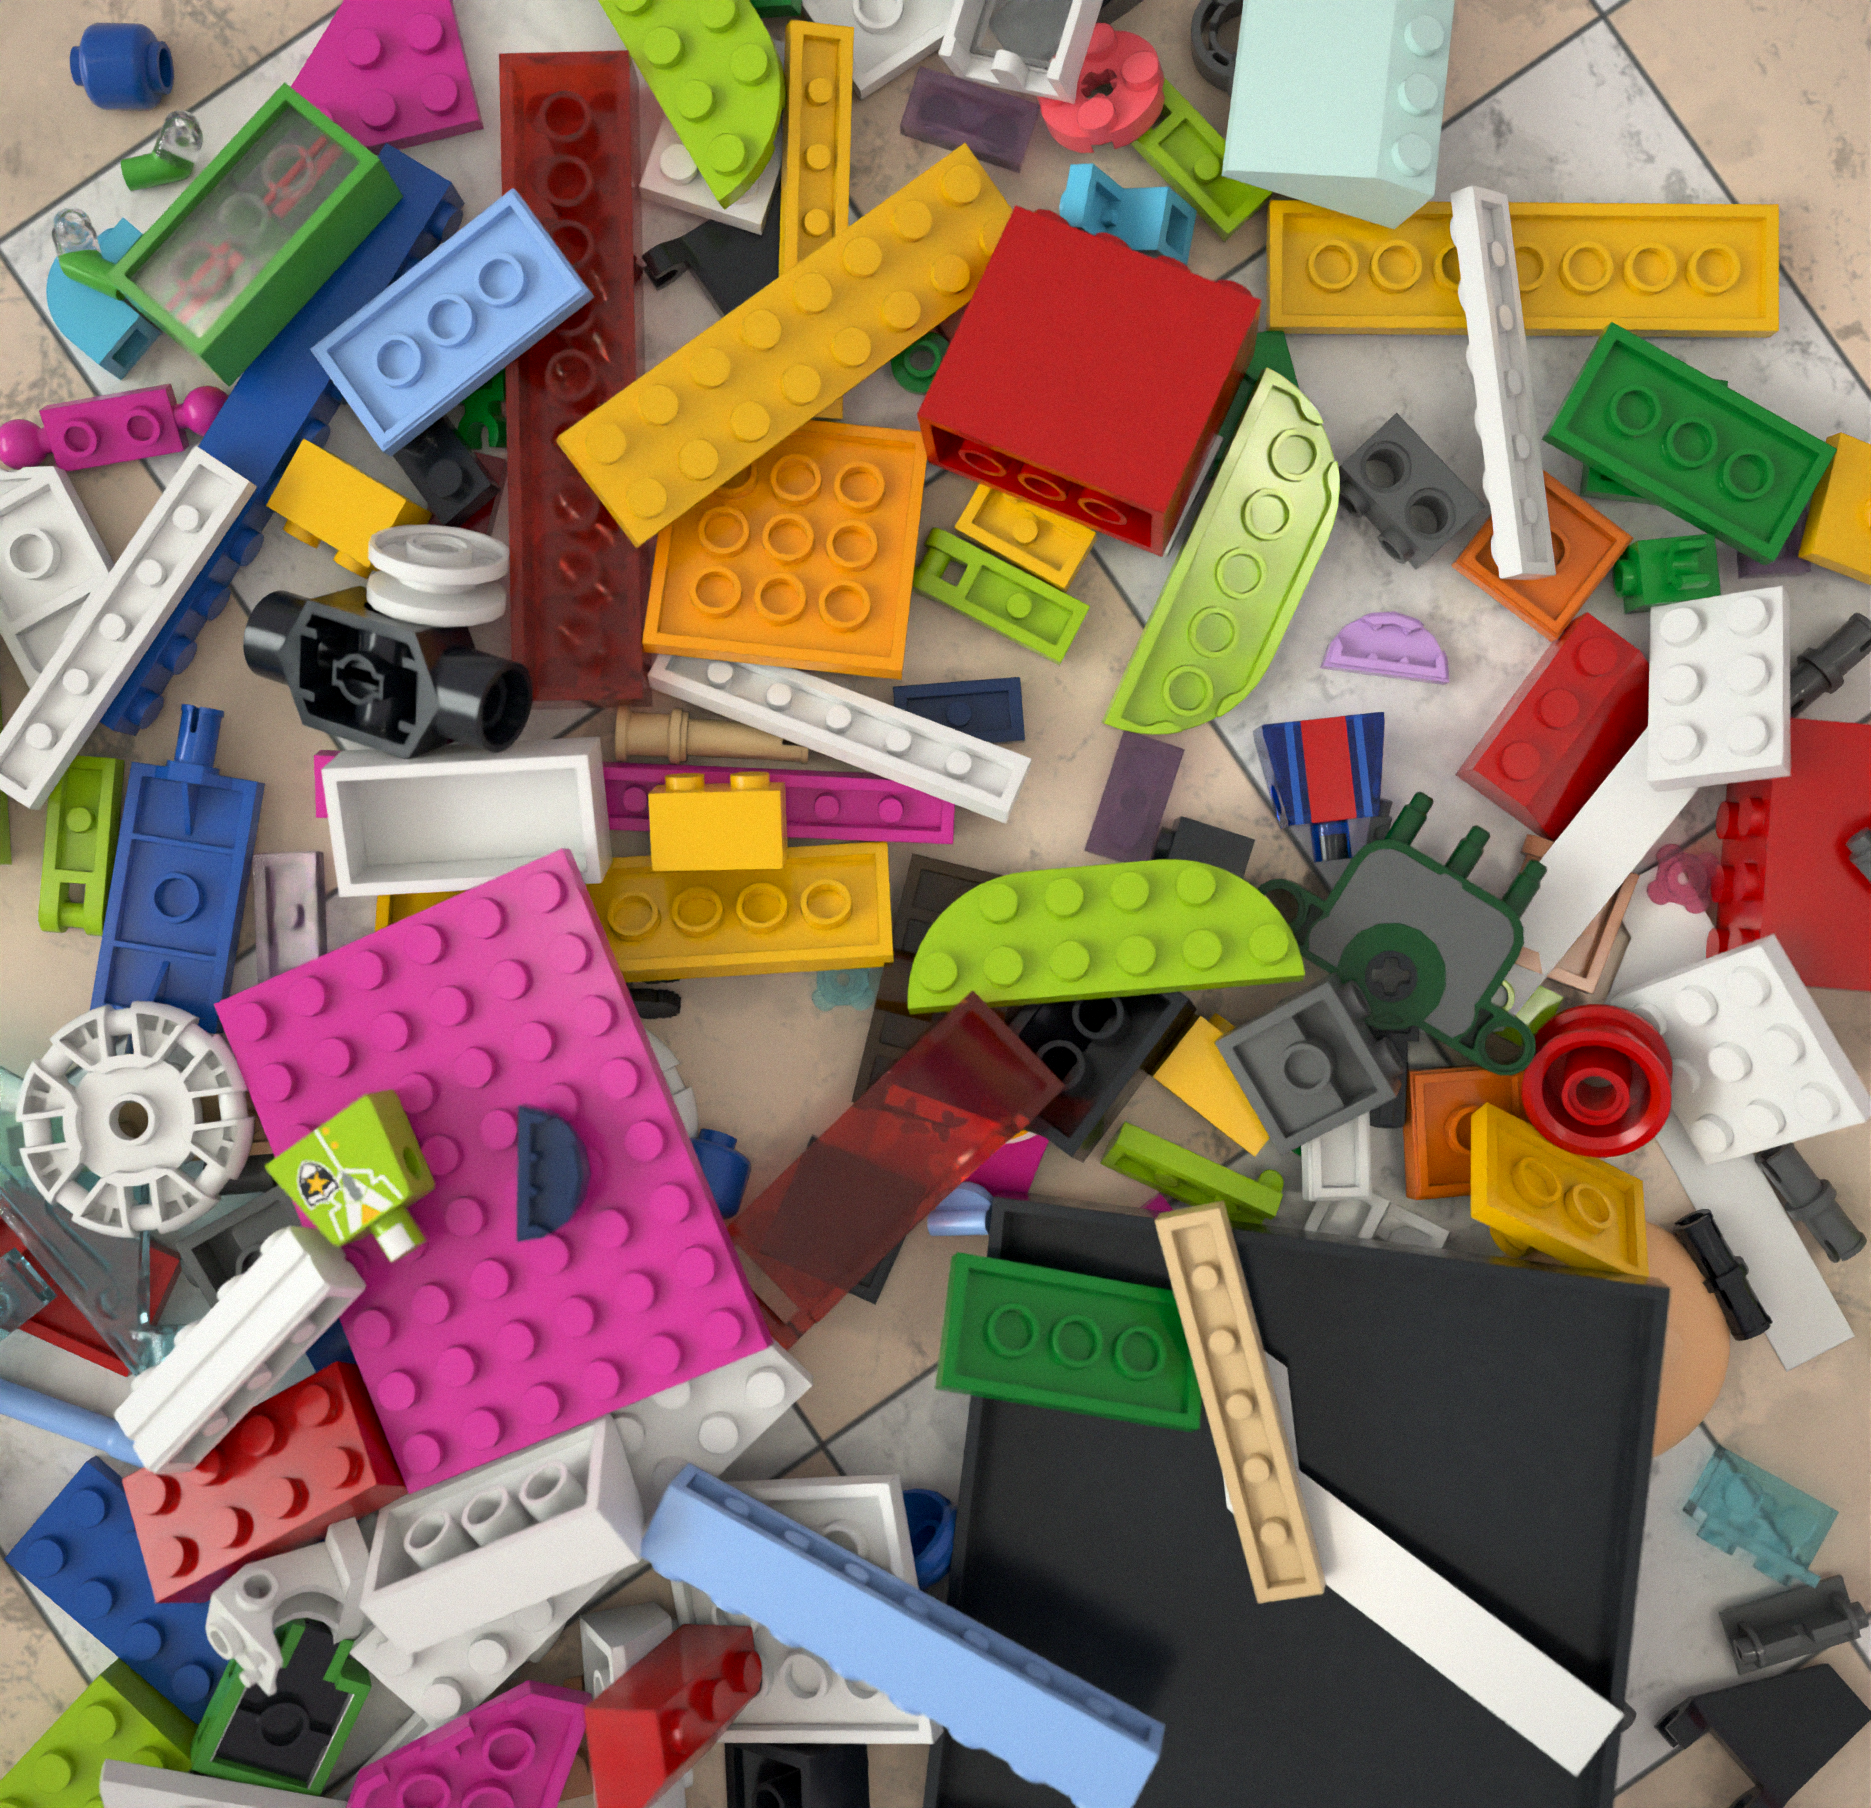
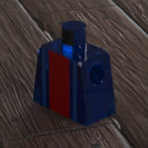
M1384 712L1265 724L1253 731L1254 743L1280 829L1310 826L1314 863L1352 859L1348 822L1371 819L1379 814L1385 727Z

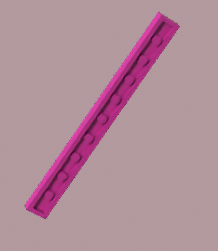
M320 750L314 755L316 818H328L321 769L341 752L339 750ZM602 762L609 830L650 832L648 793L656 785H665L666 775L701 773L704 774L705 784L730 783V774L758 771L768 772L770 782H785L787 837L953 844L955 804L874 773Z

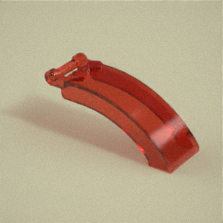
M973 990L896 1061L726 1226L734 1247L737 1245L798 1308L784 1323L752 1289L770 1335L786 1351L814 1324L818 1323L939 1203L1006 1142L1024 1129L1065 1087L1054 1073Z

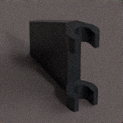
M781 180L762 235L710 219L687 234L658 244L644 253L642 259L646 266L643 267V271L655 289L658 291L667 287L688 269L722 319L779 277Z
M1823 1663L1690 1696L1667 1712L1654 1727L1673 1748L1679 1744L1682 1749H1686L1699 1738L1705 1728L1712 1734L1755 1784L1754 1787L1739 1796L1728 1808H1784L1786 1803L1871 1720V1711L1828 1663Z

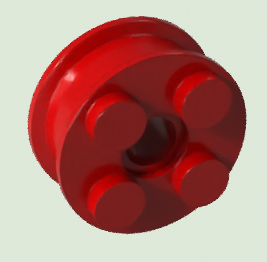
M1587 1004L1559 1012L1548 1019L1534 1034L1536 1052L1532 1062L1525 1069L1521 1094L1523 1106L1529 1120L1545 1139L1573 1154L1607 1158L1635 1151L1650 1142L1659 1133L1668 1118L1671 1108L1673 1065L1665 1040L1648 1021L1629 1010L1617 1006ZM1598 1076L1607 1079L1611 1084L1605 1087H1594L1585 1083L1583 1079Z

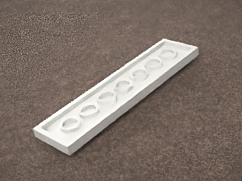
M773 1337L774 1343L767 1349L609 1413L615 1421L644 1509L642 1539L669 1484L688 1463L717 1478L813 1386V1375ZM617 1572L590 1581L559 1596L548 1598L511 1613L502 1619L494 1620L408 1656H404L381 1630L372 1623L354 1641L349 1653L428 1724L437 1729L479 1706Z

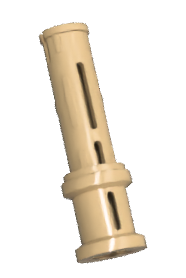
M618 705L615 729L616 762H626L629 756H650L668 758L670 764L680 765L681 762H687L688 756H705L808 764L809 748L783 745L782 742L785 739L738 721L690 718V712L684 711L683 708L674 707L670 714L635 712L631 711L629 705Z

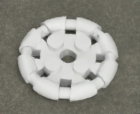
M133 1001L130 1008L114 1010L108 1004L92 1009L64 1025L50 1038L53 1045L42 1059H33L25 1074L17 1102L16 1122H23L25 1148H19L24 1166L38 1191L51 1205L60 1203L73 1213L71 1221L89 1230L120 1238H138L141 1231L157 1229L160 1234L170 1233L195 1222L207 1214L222 1200L219 1192L229 1179L237 1180L251 1150L255 1130V1116L248 1117L245 1091H248L230 1044L219 1033L211 1036L199 1027L200 1018L182 1009L152 1001ZM132 1034L134 1054L117 1055L116 1042L118 1036ZM179 1045L194 1056L186 1068L178 1063L167 1060ZM73 1062H76L88 1072L77 1088L70 1084L68 1078L64 1075ZM218 1095L221 1121L203 1123V1109L200 1097ZM129 1101L140 1103L148 1114L147 1129L138 1138L127 1136L121 1130L118 1122L121 1108ZM63 1116V1132L66 1142L53 1143L50 1118ZM195 1156H198L207 1163V1166L197 1179L192 1178L181 1169L183 1165L189 1163ZM85 1165L93 1173L101 1177L90 1192L77 1182L80 1177L79 1173ZM150 1183L152 1203L139 1205L138 1201L134 1198L133 1186Z

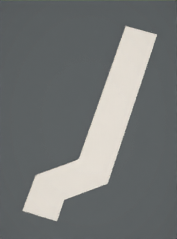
M1648 727L1539 861L1547 867V872L1540 882L1541 887L1520 918L1524 929L1523 947L1539 953L1542 974L1516 964L1513 965L1505 978L1515 992L1514 1004L1508 1011L1513 1015L1517 1014L1700 788L1693 787L1655 792L1647 782ZM1385 958L1384 967L1378 970L1373 969L1371 976L1372 979L1382 981L1384 991L1395 992L1398 981L1408 980L1410 972L1399 968L1397 958ZM1500 985L1491 1001L1502 1007L1506 1003L1507 992ZM1506 1026L1498 1027L1492 1032L1503 1031ZM1419 1028V1033H1426Z
M1675 856L1642 873L1638 878L1622 920L1631 939L1604 1005H1611L1610 1000L1622 990L1705 960L1707 937L1710 930L1715 927ZM1671 1107L1664 1126L1655 1138L1696 1211L1701 1209L1711 1210L1714 1216L1713 1219L1734 1256H1741L1747 1264L1749 1273L1746 1277L1766 1313L1773 1321L1770 1324L1771 1327L1765 1331V1334L1786 1372L1855 1337L1765 1174L1756 1165L1753 1153L1706 1166Z
M1265 1352L1326 1585L1577 1776L1624 1714L1299 1470L1287 1367ZM1224 1479L1227 1509L1233 1513L1232 1505L1230 1502L1229 1494Z

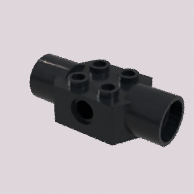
M355 586L315 598H307L288 591L279 590L265 596L253 609L245 628L243 640L244 656L247 665L254 674L289 686L300 719L305 726L408 760L455 741L493 753L502 752L518 739L528 721L533 701V683L528 669L521 663L476 650L468 626L440 627L415 624L391 618L375 610L366 600L367 588L363 586Z

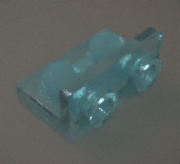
M1720 1444L1717 1445L1682 1509L1683 1512L1701 1524L1696 1535L1731 1556H1733L1736 1548L1739 1546L1757 1556L1752 1566L1766 1576L1786 1587L1790 1586L1795 1577L1814 1589L1821 1577L1810 1570L1809 1566L1839 1513L1829 1505Z

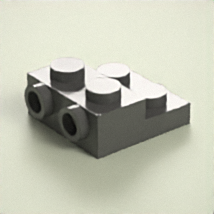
M1336 971L1280 1000L1274 1008L1219 1036L1214 1042L1281 1156L1396 1098L1402 1085L1397 1076L1405 1072V1067L1397 1049L1387 1037L1376 1041L1364 1020L1372 1012L1363 991L1354 980L1343 984Z
M278 1185L174 1245L181 1255L180 1265L185 1277L193 1286L200 1288L212 1309L219 1302L217 1298L219 1289L235 1276L246 1273L263 1255L261 1253V1246L269 1236L278 1230L290 1226L302 1227L291 1197Z

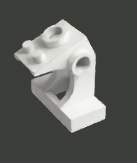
M351 1517L329 1524L324 1542L246 1564L212 1593L206 1622L207 1637L219 1655L227 1660L234 1658L243 1667L244 1671L239 1676L246 1687L250 1688L257 1683L268 1696L275 1694L277 1688L275 1679L278 1668L282 1667L283 1659L273 1631L278 1626L293 1619L311 1618L322 1621L332 1633L334 1644L344 1639L356 1640L359 1637L365 1613L359 1608L370 1555L356 1518Z

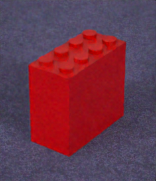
M1015 205L917 413L928 463L1163 557L1254 356L1262 300L1253 297L1246 287L1237 282L1226 279L1214 282L1191 273L1185 264L1172 257L1157 256L1152 258L1131 250L1126 242L1112 234L1099 232L1092 235L1070 226L1063 217L1052 211L1037 209L1033 212Z
M1790 718V776L1727 783L1726 801L1720 804L1716 815V834L1719 839L1723 840L1721 865L1715 867L1711 878V897L1713 902L1718 904L1716 928H1712L1707 937L1706 959L1774 934L1806 988L1871 993V882L1849 860L1852 852L1846 846V842L1857 832L1864 828H1869L1871 831V724Z

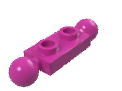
M169 383L46 405L39 410L44 428H40L35 423L25 419L10 420L0 427V460L12 469L21 470L23 467L39 466L45 460L48 453H53L57 467L69 472L185 451L189 446L185 429L190 428L194 433L204 437L229 396L217 387L200 386L189 392L183 403L177 404L172 385Z

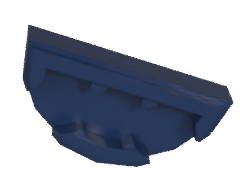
M527 1103L518 1105L516 1242L543 1238L570 1222L586 1198L591 1174L586 1146L573 1125L551 1109Z

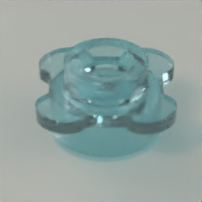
M871 968L816 971L817 989L812 994L814 1005L822 1011H830L838 1005H852L859 1011L869 1008L875 999V993L869 987V970ZM841 973L849 976V983L845 986H841L837 982V977Z

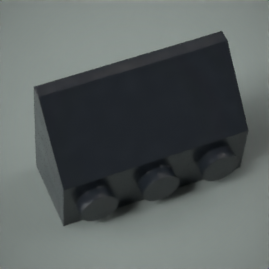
M1181 992L1024 1005L969 1080L1069 1156L1084 1163L1197 1009L1191 1000Z
M725 1743L727 1808H870L867 1743Z

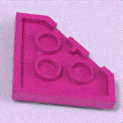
M343 0L291 85L292 89L374 155L380 153L385 143L400 150L484 129L453 0Z
M527 1680L360 1769L346 1808H557L586 1729L584 1707L592 1701V1694Z

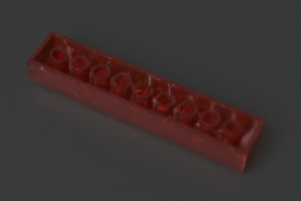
M629 50L499 53L502 196L513 187L517 190L595 296L505 367L511 660L523 664L531 675L533 683L531 710L618 708V705L653 707L652 688H649L648 673L652 667V653L644 652L642 645L650 592L649 540L638 548L634 546L556 442L558 436L645 374L642 198L639 189L641 182L639 79Z

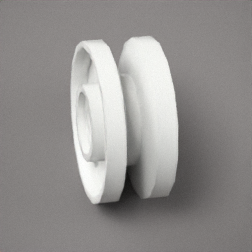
M402 525L385 528L372 534L369 541L368 559L380 571L369 577L366 600L375 610L391 618L415 624L459 627L492 622L505 613L507 590L497 579L503 577L508 572L510 549L500 540L491 536L459 527Z

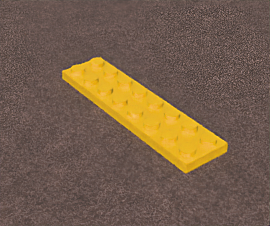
M962 144L558 436L556 442L636 548L640 547L968 304L1013 210L967 144Z
M1270 200L1267 207L1266 331H1284V334L1468 335L1466 313L1461 306L1458 296L1461 274L1458 251L1450 233V222L1453 217L1451 202L1428 201L1396 229H1391L1301 200ZM1508 202L1525 336H1600L1603 329L1611 322L1638 337L1770 338L1779 331V204Z
M886 841L788 847V859L783 869L652 871L651 855L613 857V862L602 883L585 884L625 982L884 967L885 962L894 963L889 853ZM467 890L377 895L375 932Z

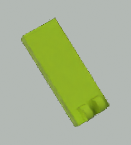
M1124 1121L1108 1142L1100 1162L1105 1167L1192 1207L1224 1201L1228 1218L1233 1221L1262 1224L1266 1218L1272 1220L1276 1217L1283 1197L1281 1192L1284 1180L1276 1170H1265L1257 1179L1252 1180Z

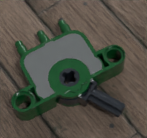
M1420 791L1416 792L1410 803L1403 807L1383 840L1371 842L1363 846L1355 854L1326 900L1288 879H1272L1261 884L1257 889L1264 896L1274 889H1284L1295 896L1298 902V913L1288 926L1295 937L1301 956L1330 974L1336 971L1343 984L1354 980L1363 991L1370 1005L1372 1014L1364 1018L1376 1041L1387 1037L1397 1049L1405 1067V1072L1397 1076L1402 1083L1396 1098L1369 1111L1370 1126L1384 1129L1400 1128L1406 1123L1408 1041L1419 1042V1028L1488 1071L1498 1075H1514L1523 1071L1532 1062L1536 1052L1535 1038L1530 1028L1517 1016L1495 1004L1491 999L1519 957L1524 944V929L1520 918L1541 887L1540 882L1547 872V867L1535 859L1529 860L1523 871L1517 873L1502 899L1496 898L1467 880L1484 853L1483 848L1490 838L1488 831L1477 825L1472 826L1466 837L1459 841L1444 866L1410 846L1427 820V813L1434 804L1431 797ZM1388 957L1397 958L1399 968L1410 972L1408 980L1398 981L1395 992L1384 991L1382 981L1372 979L1371 976L1373 969L1378 970L1384 967L1385 958ZM1509 1026L1516 1029L1521 1036L1522 1045L1519 1052L1509 1060L1498 1061L1491 1058L1485 1050L1487 1036L1498 1027Z

